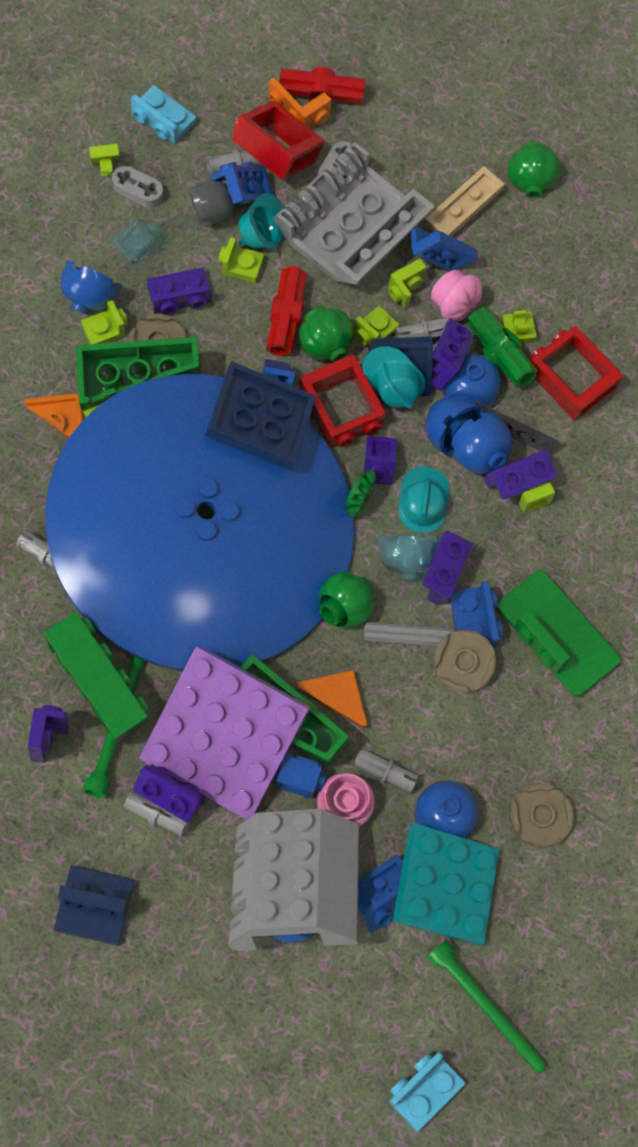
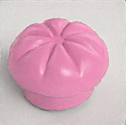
M451 270L444 274L434 285L431 292V300L441 308L443 318L461 321L468 317L476 309L477 303L480 302L482 298V282L476 275H465L459 270Z
M340 773L328 778L323 784L322 791H319L317 795L318 809L326 810L358 823L359 827L369 820L374 811L375 797L370 785L363 778L355 774Z

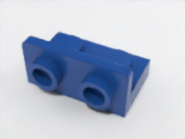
M231 162L220 166V171L211 175L212 181H227L228 193L232 198L233 204L254 203L263 193L273 195L265 166H253L252 162L237 166L236 162Z
M417 227L411 230L413 255L444 270H457L478 260L476 248L444 232L428 233Z
M489 581L482 582L481 586L477 588L454 590L449 600L455 631L462 629L476 631L487 638L493 648H496L499 638L503 637L501 620H496L494 609L497 608V596L495 590H490Z
M395 855L359 879L358 913L364 919L366 927L371 933L387 926L393 919L403 860L398 855Z

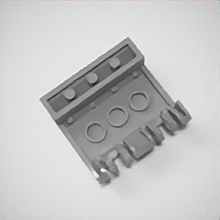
M352 143L344 150V154L341 153L337 157V162L346 176L345 179L336 167L328 165L323 172L305 187V190H302L297 195L308 213L306 216L299 206L292 201L274 216L275 223L295 250L333 281L356 285L412 229L417 227L435 209V206L415 189H412L405 196L368 166L370 153L357 143Z
M323 809L255 813L237 826L235 853L240 857L234 862L231 911L238 915L230 920L229 947L236 951L257 950V944L254 939L256 936L319 933L324 946L357 944L358 823Z

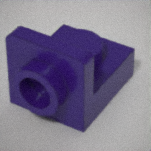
M367 436L363 474L368 469L375 472V483L393 484L397 439Z

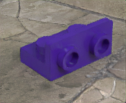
M204 267L146 279L154 314L170 315L177 312L178 309L188 307L199 309L206 306L207 303H212V291L210 285H208Z
M449 318L432 354L437 359V362L432 369L436 373L431 385L440 391L460 370L474 335L463 324L456 322L452 318Z
M544 449L491 471L483 478L488 488L496 485L501 498L505 500L556 478L557 472L547 450Z
M448 530L442 534L422 582L423 586L430 589L426 600L438 605L451 598L473 543Z
M44 705L42 709L34 708L28 741L31 761L44 763L45 754H51L54 739L52 732L68 734V716L66 712H62L60 707Z
M153 764L150 766L145 765L141 769L132 790L187 823L190 822L207 798L199 792V789L194 784L183 783L171 776V772L168 769L160 766L156 767Z

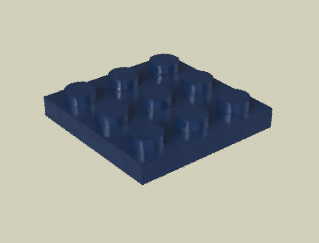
M231 361L205 436L292 471L296 464L315 395Z

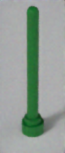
M135 656L132 657L127 676L132 683L128 688L133 695L144 664V660ZM107 733L95 772H91L90 777H86L82 792L101 799L107 798L111 786L108 783L109 777L107 774L118 742L115 743L109 733Z
M445 939L427 956V959L434 967L438 965L441 970L445 968L537 1073L544 1072L546 1070L545 1061L455 960L457 956L452 952L454 948Z

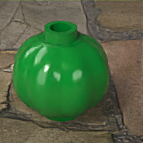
M530 142L516 151L509 159L507 164L508 177L516 189L525 192L527 197L539 198L543 195V192L548 191L558 183L561 177V163L555 152L546 147L545 144Z
M323 306L309 311L304 316L305 322L302 323L299 331L300 345L304 352L315 360L331 359L332 362H336L345 358L348 354L346 349L353 340V325L347 314L339 309L324 308Z
M345 571L335 573L322 584L318 593L319 604L328 596H331L319 607L322 618L328 624L336 625L343 629H354L361 626L372 616L375 602L372 584L365 577Z

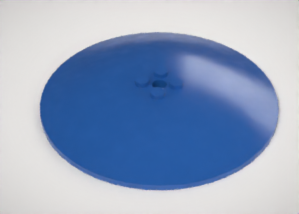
M207 374L171 375L148 380L119 392L94 409L79 424L61 450L51 475L45 506V531L51 561L62 588L78 612L83 617L86 616L94 629L118 648L154 665L178 671L184 670L197 645L206 648L238 667H241L252 654L261 662H264L291 648L321 621L322 616L319 607L331 596H328L319 604V590L322 584L335 573L348 572L353 551L354 519L353 516L346 513L348 507L345 506L349 490L342 470L324 439L308 422L296 464L291 471L205 436L224 377ZM202 505L209 506L214 512V517L211 519L201 518L197 513V508Z

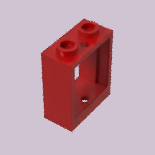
M274 100L263 106L259 105L256 109L246 114L242 113L234 123L235 131L231 140L282 180L314 164L325 142L323 138ZM263 127L268 128V129H269L271 132H273L276 136H278V137H279L280 139H282L285 143H287V144L290 146V148L285 147L282 143H280V142H279L277 139H275L272 135H270L268 132H266V131L263 129Z
M575 325L567 332L565 330L560 331L552 339V343L546 348L543 346L539 347L529 358L538 370L535 380L574 421L615 391L623 378V375ZM570 344L602 376L601 379L577 397L545 364Z
M354 354L299 378V389L315 395L311 413L330 448L337 445L339 447L348 446L354 442L356 437L363 434L367 436L373 435L380 431L384 425L386 413L365 374H363V370ZM353 378L371 412L335 428L317 393Z

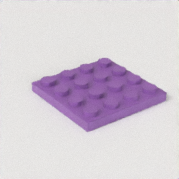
M197 645L139 759L149 765L153 764L156 767L160 766L168 769L174 778L183 783L194 784L201 794L247 820L257 812L311 707L206 648Z

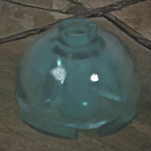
M440 535L379 536L378 549L380 559L384 567L390 572L401 573V579H419V573L426 572L439 544Z

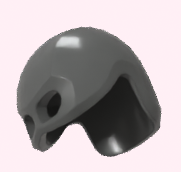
M207 180L189 189L192 205L196 210L198 221L202 225L210 226L220 223L233 213L234 204L225 182L221 180Z

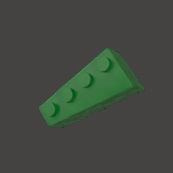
M197 337L76 345L79 406L82 411L102 404L119 392L148 380L171 375L202 374L200 345Z
M75 611L43 632L45 642L52 653L56 651L55 655L67 675L73 676V682L86 701H90L93 712L115 743H117L148 722L146 713L150 709L140 695L134 697L128 686L132 683L123 669L120 668L116 671L110 662L114 657L104 642L98 644L92 636L96 631L86 616L80 618Z
M253 654L240 667L311 707L291 748L331 766L351 743L349 735Z

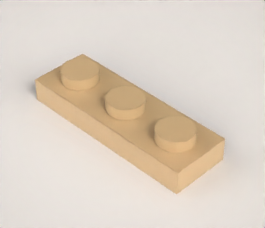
M483 166L425 218L424 225L432 232L441 231L452 237L503 191L505 184Z

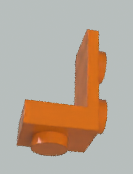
M275 78L269 80L268 98L270 102L276 101L310 129L316 124L318 126L324 124L330 117L331 99L325 92L302 107Z

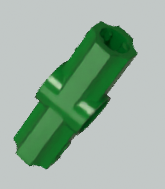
M483 306L478 310H474L468 317L467 325L483 344L482 351L484 355L503 370L515 387L522 388L530 384L536 378L538 370L520 349L522 344L519 338L512 331L503 327L488 307Z

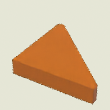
M78 393L24 399L25 406L68 438L84 420L83 411L79 406Z
M353 670L296 683L298 691L304 692L319 701L321 705L359 725L361 729L367 728Z

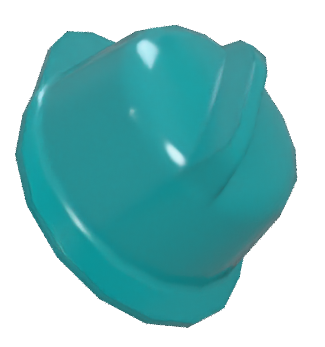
M263 193L255 200L250 209L240 217L238 222L241 238L238 241L240 245L247 244L252 249L258 250L263 248L274 249L284 235L275 223L274 216L284 206L276 196L270 193Z
M390 346L375 348L365 356L362 364L363 374H365L370 385L381 396L382 400L391 407L402 408L407 406L409 409L412 408L414 401L423 393L425 388V377L402 351Z
M418 466L411 469L404 476L398 506L399 517L402 523L411 531L432 532L443 524L447 514L449 482L445 475L438 470Z

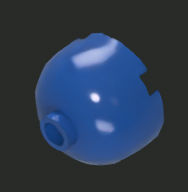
M67 260L62 271L60 285L64 297L72 302L70 308L83 314H87L88 309L92 311L105 310L107 302L114 301L117 297L121 284L118 282L111 285L114 279L84 265L81 268L77 266L73 268L75 262Z
M466 354L460 370L442 388L444 397L462 395L475 402L478 401L492 407L498 399L501 387L499 371L494 363L486 357L477 354Z
M462 395L446 396L435 402L429 409L425 422L427 437L439 452L451 457V452L454 453L451 442L457 430L471 418L474 422L483 418L480 414L484 413V410L468 397Z
M491 412L481 413L480 415L483 418L475 422L472 418L466 421L457 430L451 442V446L454 448V453L451 452L452 456L459 464L473 473L486 474L503 467L512 451L513 441L509 428L499 416Z
M450 780L438 781L425 788L418 797L414 809L415 824L465 839L476 828L479 816L477 801L472 792L461 783Z

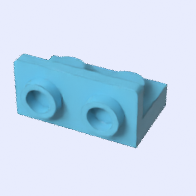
M154 85L141 98L137 95H133L130 98L133 117L139 123H146L151 126L159 138L163 140L168 139L173 144H176L197 123V117Z
M440 1052L434 1057L427 1053L414 1066L418 1073L410 1081L403 1077L390 1090L394 1097L389 1103L416 1132L466 1084L442 1059L444 1056Z

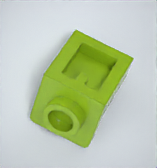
M230 237L228 245H223L220 250L218 262L222 263V274L256 283L264 261V254L236 246V238Z
M421 258L392 273L390 276L388 293L395 303L399 302L404 309L410 305L412 296L410 291L417 289L424 281L427 267Z
M113 300L107 302L108 310L81 320V326L90 344L110 343L126 336L125 325L128 324L126 315L122 308H116Z
M377 306L364 319L361 316L355 319L353 332L359 343L371 347V339L389 338L395 333V327H399L400 324L382 307Z

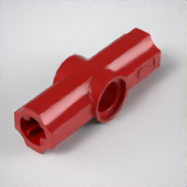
M316 67L311 72L281 68L279 83L290 95L308 97L309 101L325 92L331 99V102L339 101L362 104L365 78L336 75L332 69L327 67Z
M289 266L282 269L277 296H274L272 303L271 327L266 351L273 355L284 357L291 355L296 329L300 326L304 301L302 299L307 279V272L301 270L300 267Z

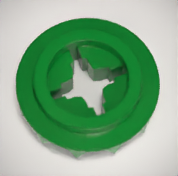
M368 469L365 474L360 473L345 503V506L348 507L347 514L354 517L361 512L375 483V472Z

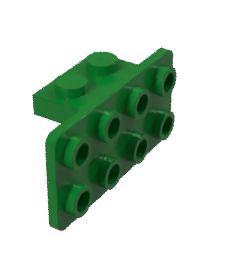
M542 570L536 571L497 603V610L514 628L520 640L535 652L541 664L549 669L574 697L581 696L617 667L621 661L620 656Z

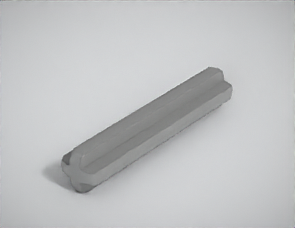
M366 622L363 636L365 640L437 646L443 637L455 630Z

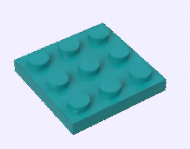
M409 825L393 922L468 944L484 945L499 849L423 825Z

